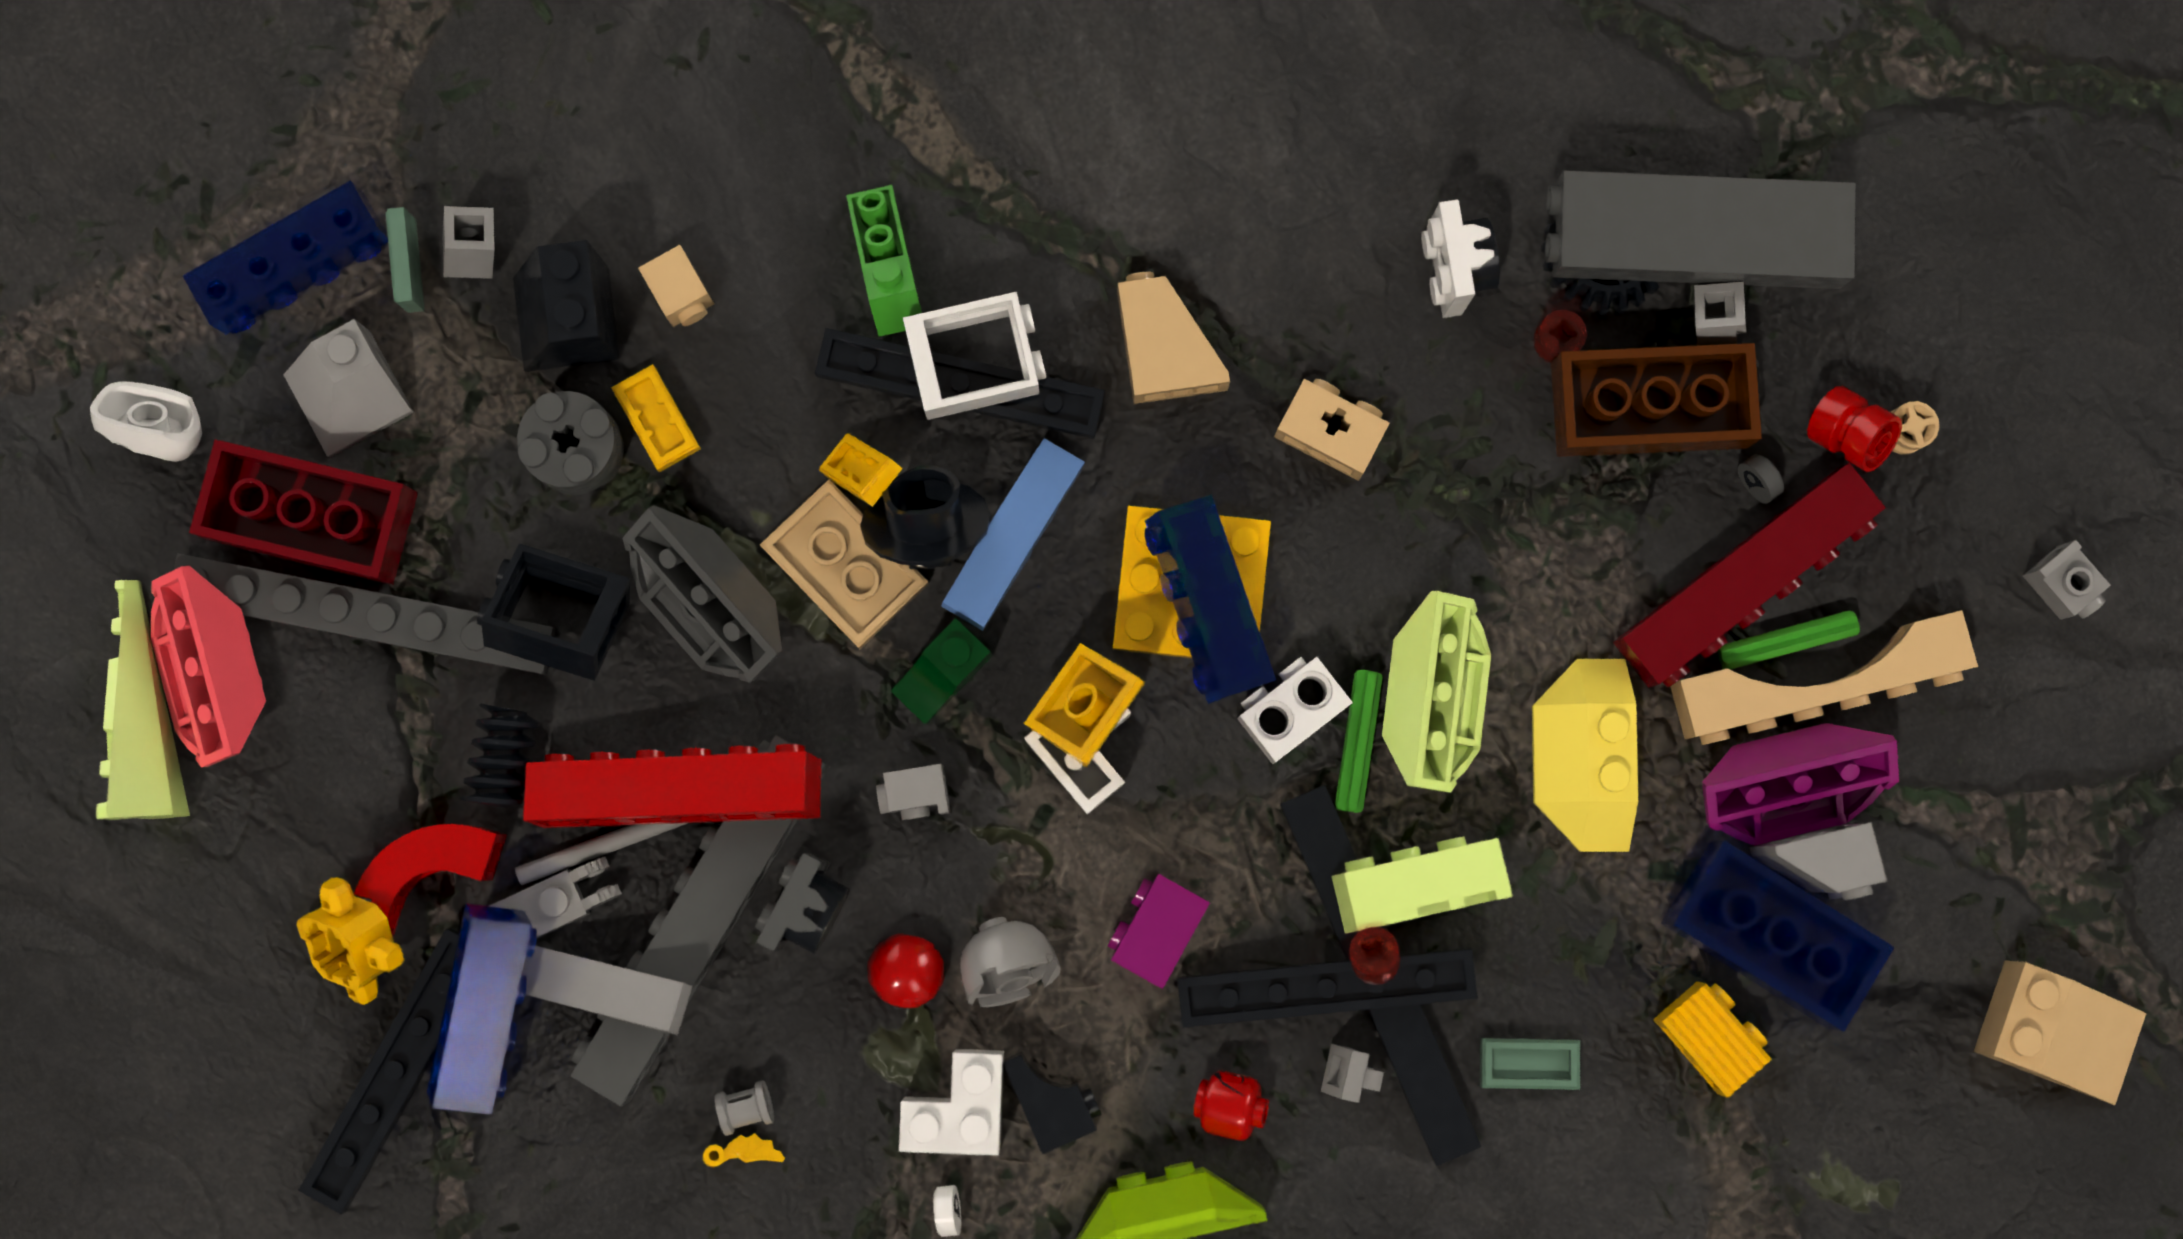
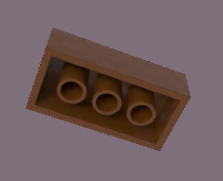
M1755 343L1563 351L1551 362L1557 457L1746 449L1762 439Z

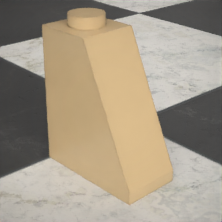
M1138 272L1126 276V282L1118 283L1117 295L1134 404L1228 391L1230 384L1229 372L1166 276L1154 277L1153 272Z

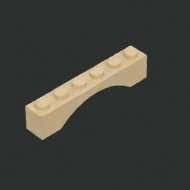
M1961 610L1900 626L1889 643L1867 664L1844 678L1827 684L1807 687L1778 686L1747 678L1730 669H1724L1683 679L1670 687L1684 739L1699 736L1701 745L1730 739L1728 730L1730 728L1746 725L1748 734L1777 727L1775 717L1793 713L1795 722L1824 715L1822 705L1838 701L1841 710L1871 704L1868 694L1886 690L1888 699L1917 692L1915 682L1931 678L1933 679L1934 687L1963 681L1962 671L1978 667L1964 614Z

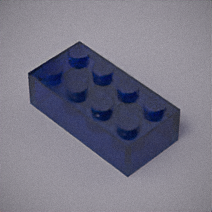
M1725 840L1710 841L1661 922L1668 929L1825 1028L1841 1032L1846 1030L1895 948Z

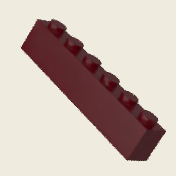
M1850 462L1835 469L1613 642L1648 688L1659 685L1662 682L1667 688L1672 686L1690 672L1686 663L1700 653L1705 659L1728 642L1723 634L1738 624L1741 629H1744L1759 619L1765 613L1761 605L1768 599L1776 595L1781 600L1800 587L1803 582L1798 576L1811 566L1816 571H1819L1841 554L1836 547L1849 536L1856 542L1872 531L1878 525L1873 518L1886 507Z

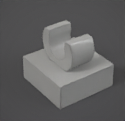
M1331 1043L1321 1092L1339 1099L1359 1103L1362 1088L1380 1092L1384 1072L1367 1067L1370 1054Z

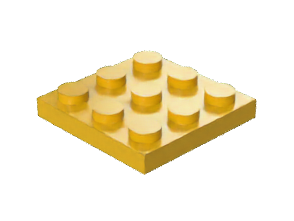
M1128 506L1113 650L1256 665L1271 521Z

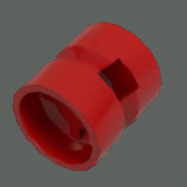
M1836 386L1821 399L1815 408L1808 424L1807 435L1811 441L1832 453L1842 451L1845 453L1846 461L1865 472H1871L1881 466L1895 448L1902 430V419L1877 404L1868 406V401L1864 397L1844 386Z

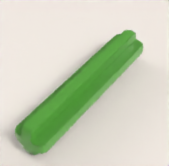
M1849 610L1727 643L1717 650V655L1722 669L1731 670L1856 636L1860 633V626L1854 611Z
M1357 670L1354 673L1350 699L1353 703L1349 706L1335 800L1336 809L1352 813L1362 812L1364 808L1383 679L1382 674L1371 670Z

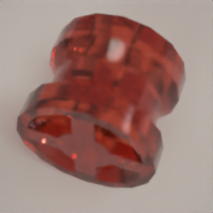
M1556 310L1548 314L1536 328L1533 336L1534 349L1539 357L1549 363L1560 352L1579 351L1584 346L1587 338L1586 325L1576 313L1568 310ZM1562 327L1563 330L1567 333V335H1570L1571 337H1566L1565 333L1562 332Z
M1371 927L1358 932L1352 939L1349 948L1352 969L1358 978L1365 983L1373 985L1384 984L1393 979L1399 970L1400 954L1398 943L1391 933L1382 928ZM1377 946L1376 949H1373V950H1371V951H1366V950H1364V949H1368V950H1369V949L1375 948V947Z

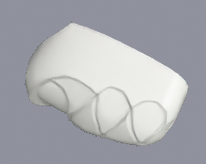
M115 382L105 386L90 405L94 430L112 443L122 445L135 453L178 462L185 460L193 454L201 440L200 418L192 397L172 389L136 382Z

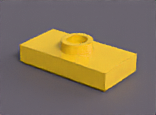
M653 364L611 387L659 472L701 450Z
M849 433L845 434L819 467V471L828 479L872 507L882 496V492L889 487L903 469L891 458Z

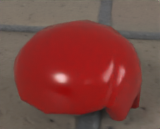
M903 933L891 935L875 946L867 962L868 982L878 997L898 1008L920 1007L936 997L944 982V960L933 943L918 936Z

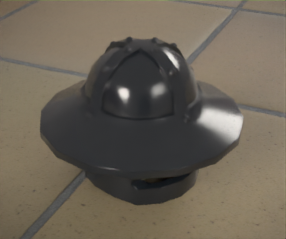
M920 465L897 476L889 487L882 492V496L874 506L869 505L865 509L860 529L866 546L880 558L901 565H908L911 570L913 568L931 570L936 567L951 566V562L955 558L974 549L987 534L991 514L985 498L970 486L959 483L957 477L949 470L938 466Z

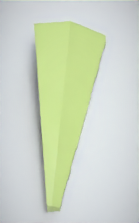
M118 580L115 581L114 588L118 592L119 617L112 619L111 632L114 635H120L119 657L109 659L103 723V730L107 733L108 760L100 761L99 775L103 778H109L107 802L97 804V819H162L190 816L163 685L151 643V629L141 581Z

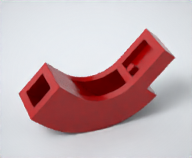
M439 824L414 830L390 843L371 861L361 876L354 894L371 899V903L376 904L388 919L391 934L394 937L404 903L409 893L424 878L434 873L449 871L479 881H492L507 834L478 826Z

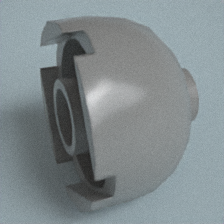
M1005 917L993 918L981 924L979 927L980 932L969 940L961 955L960 975L968 1003L973 1005L977 998L980 1007L1000 1006L1024 999L1031 995L1030 989L1026 988L1027 986L1042 980L1045 988L1060 975L1061 970L1054 948L1049 939L1039 929L1022 921L1008 922Z

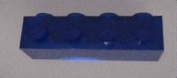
M350 180L184 274L183 278L211 326L224 334L229 332L233 334L240 333L252 327L257 321L256 317L266 311L282 309L294 303L298 299V293L312 285L321 286L333 281L339 276V270L352 262H364L372 259L381 252V246L388 243V235L364 192Z
M1212 495L1160 510L1146 519L1147 528H1145L1144 535L1147 547L1152 555H1157L1163 572L1160 577L1163 593L1169 602L1173 601L1179 618L1176 623L1178 637L1182 645L1190 650L1195 665L1192 670L1193 680L1197 690L1202 695L1205 694L1208 704L1275 681L1276 678Z
M468 903L465 905L427 1088L432 1109L492 1114L495 1099L503 1098L507 1084V1069L502 1068L505 1051H513L517 1036V1023L512 1022L515 1004L522 1005L527 988V976L522 975L525 957L533 956L537 940V930L532 928V924L525 911Z

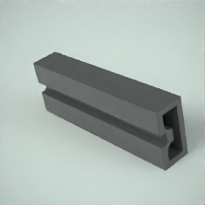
M1564 170L1556 180L1555 186L1550 185L1547 191L1546 211L1547 215H1554L1556 233H1548L1545 259L1546 262L1553 263L1552 277L1703 284L1744 282V285L1841 289L1855 278L1856 183Z

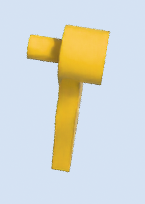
M755 1133L749 1137L738 1136L724 1150L718 1145H710L704 1150L702 1155L704 1164L711 1168L734 1158H739L744 1163L760 1160L783 1162L785 1160L783 1154L774 1149L772 1140H761Z

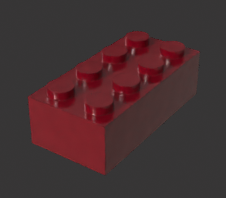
M215 439L189 533L208 541L394 585L418 492L401 483Z

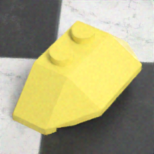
M1576 659L1532 705L1533 803L1579 852H1629L1638 806L1636 700L1626 659Z

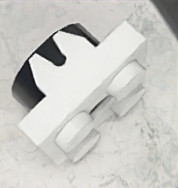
M1459 199L1439 202L1431 219H1428L1427 230L1422 231L1421 238L1425 259H1433L1435 277H1430L1432 302L1434 306L1441 305L1442 316L1447 318L1462 315L1475 296V292L1498 288L1500 267L1495 233L1490 220L1482 218L1462 222Z

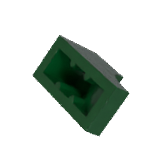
M955 618L922 652L920 658L891 692L927 725L993 656Z

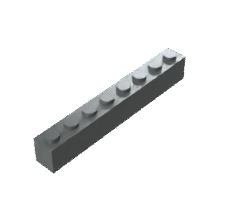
M775 735L771 743L766 740L762 741L758 747V753L775 752L776 745L791 743ZM823 762L821 764V782L830 768L829 765ZM799 819L723 822L721 826L714 823L699 846V849L705 853L696 868L688 866L674 887V891L679 893V896L670 911L663 908L654 919L648 931L654 938L645 953L638 950L627 964L626 969L691 985L692 990L687 1003L688 1006ZM598 1014L597 1018L603 1022L595 1036L591 1038L587 1035L576 1049L571 1061L576 1063L577 1066L572 1072L571 1077L622 1107L632 1100L671 1033Z

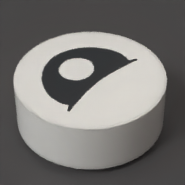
M956 1185L937 1187L933 1196L937 1233L941 1237L960 1235L961 1207Z

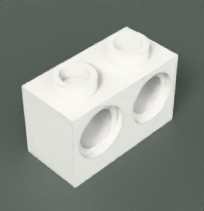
M1302 657L1298 658L1278 674L1284 682L1273 691L1268 693L1264 686H1262L1240 703L1245 712L1237 719L1272 764L1276 763L1353 703L1318 657H1315L1308 664ZM1312 679L1321 685L1323 699L1320 704L1307 705L1301 701L1298 696V686L1301 681ZM1272 708L1277 709L1283 714L1286 724L1281 734L1270 735L1262 730L1259 723L1262 711Z

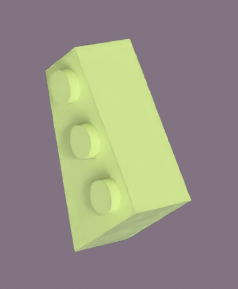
M1465 836L1436 842L1437 852L1421 855L1419 846L1390 853L1392 862L1376 866L1373 857L1344 863L1346 872L1332 876V881L1345 934L1513 897L1499 838L1468 845L1466 844Z

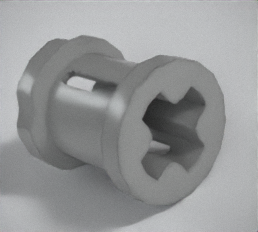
M764 1080L755 1082V1087L729 1095H726L723 1091L716 1093L714 1096L720 1127L725 1136L733 1134L735 1128L761 1121L768 1125L775 1121L772 1100Z

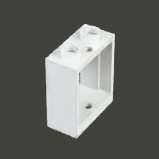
M1017 291L903 318L927 420L1040 394L1038 380L1046 378L1040 350L1033 352L1030 350L1027 334L1035 332L1034 322L1029 304L1020 306ZM1009 317L1024 380L942 398L927 335Z

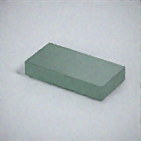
M404 207L387 209L385 213L394 302L408 313L425 311L416 219Z
M1480 1038V1087L1580 1090V1040Z

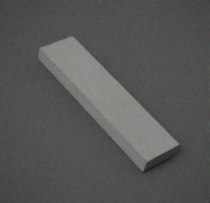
M524 943L508 990L678 1035L692 986Z

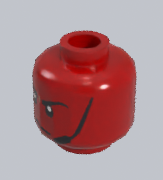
M1223 1070L1215 1072L1209 1080L1202 1079L1194 1103V1117L1200 1119L1201 1127L1205 1132L1237 1141L1248 1139L1255 1127L1263 1129L1269 1111V1099L1262 1098L1261 1085L1257 1079Z

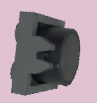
M803 853L801 858H791L778 883L784 886L785 889L778 902L767 903L756 923L755 928L761 931L756 943L774 952L786 949L789 942L813 954L819 950L834 925L849 893V888L825 876L831 862L811 853Z

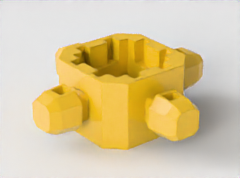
M334 877L321 885L320 900L322 907L299 918L296 925L301 939L306 941L312 965L324 979L345 987L349 998L361 1005L368 1004L377 998L379 988L377 976L384 971H393L402 965L404 957L399 944L393 941L388 919L380 908L374 903L355 897L349 883Z

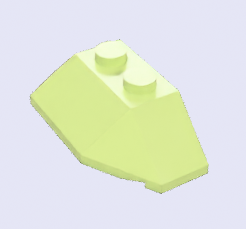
M1431 591L1393 639L1382 737L1407 786L1452 792L1457 785L1456 780L1468 769L1480 751L1491 652L1484 629L1475 614L1478 610L1474 599L1441 591Z

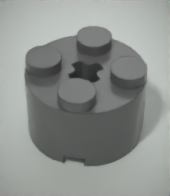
M561 391L541 395L526 411L518 428L517 447L519 459L533 476L559 493L583 495L600 486H604L614 478L623 461L624 442L616 421L598 402L582 393ZM575 436L580 441L577 448L568 447L566 450L563 447L565 440L572 439Z

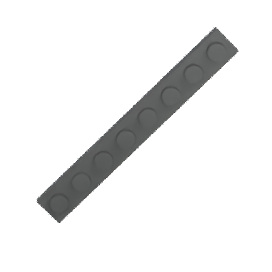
M177 553L173 570L181 566H191L242 609L243 616L547 675L549 666L485 647L482 626L477 624L478 612ZM510 619L508 622L552 637L556 635L557 629L551 626Z

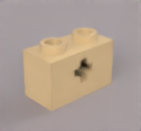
M1303 379L1274 437L1359 481L1390 423L1381 419L1382 411L1373 405L1363 401H1357L1356 405L1339 397L1340 390L1332 384L1321 379H1315L1313 383ZM1333 416L1342 420L1339 427L1341 430H1338L1334 436L1326 432L1328 426L1326 422H1330Z

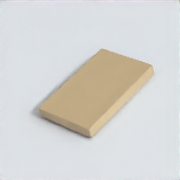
M829 479L770 534L760 546L841 631L861 649L913 600L929 582L916 569L913 568L911 570L908 565H901L880 558L866 546L860 529L863 514Z

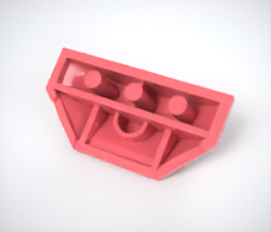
M181 566L151 582V593L155 597L151 609V643L174 730L187 749L196 755V761L202 768L240 754L266 703V698L242 609L191 566Z

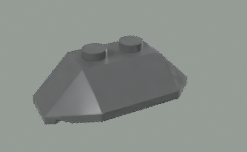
M655 505L649 507L622 538L625 550L629 551L631 571L639 599L702 670L723 676L740 678L741 681L749 683L754 681L782 652L776 600L713 529Z

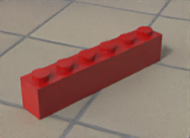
M799 744L776 745L775 752L758 753V748L752 746L729 747L728 754L712 755V750L705 748L682 749V756L665 757L666 753L664 751L639 750L636 751V758L620 759V754L593 752L590 753V760L574 761L573 755L547 754L545 755L544 762L526 763L523 821L542 828L820 818L822 760L805 751V746Z

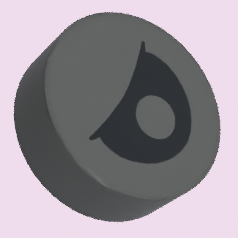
M1754 454L1739 464L1738 475L1742 484L1758 501L1769 503L1783 493L1784 482L1781 474L1773 463L1764 456Z

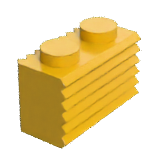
M1697 981L1653 1020L1718 1095L1728 1098L1746 1083L1749 1078L1753 1077L1757 1071L1761 1070L1764 1065L1771 1061L1770 1056L1763 1049L1768 1042L1751 1022L1747 1021L1742 1025L1730 1011L1735 1006V1003L1718 984L1714 983L1709 987L1707 983Z

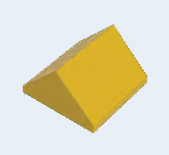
M1080 643L1024 724L1087 768L1143 688L1144 681Z

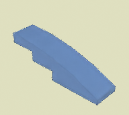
M1045 438L1042 440L991 520L987 534L974 548L942 602L941 607L980 630H984L1029 560L1037 542L1056 515L1060 503L1082 471L1085 463L1083 460Z

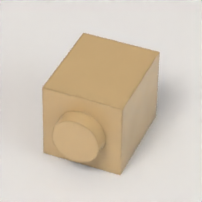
M681 245L638 267L665 317L673 327L680 323L682 326H688L698 322L707 315L706 309L714 305L712 298Z

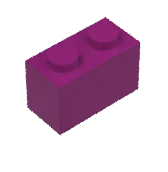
M1157 874L1153 882L1144 878L1131 901V904L1138 907L1137 912L1129 925L1120 921L1107 947L1115 950L1111 961L1163 989L1210 902L1164 876Z

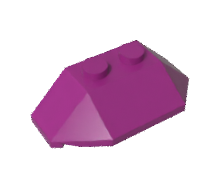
M1825 723L1734 745L1702 781L1706 823L1714 830H1721L1731 837L1753 846L1846 824L1871 805L1884 789L1889 790L1899 782L1897 740L1893 735Z

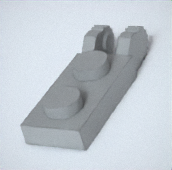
M606 857L598 858L573 871L567 869L479 910L497 955H503L522 946L524 943H529L591 914L589 910L622 895L618 884H615L613 886H605L597 890L596 893L584 898L577 884L588 877L592 878L603 873L605 869L610 867Z

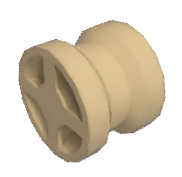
M1913 401L1907 402L1891 411V413L1902 419V423L1905 421L1902 424L1898 442L1892 452L1901 455L1911 454L1931 444L1937 437L1939 418L1929 405ZM1902 432H1907L1908 434L1912 435V437L1910 438V436H1907Z

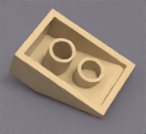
M2005 960L1973 1052L2106 1103L2116 1105L2146 1013L2074 980L2027 962Z

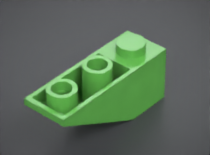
M888 185L846 195L867 296L878 336L881 337L906 331L903 318L921 314L922 310L893 187Z

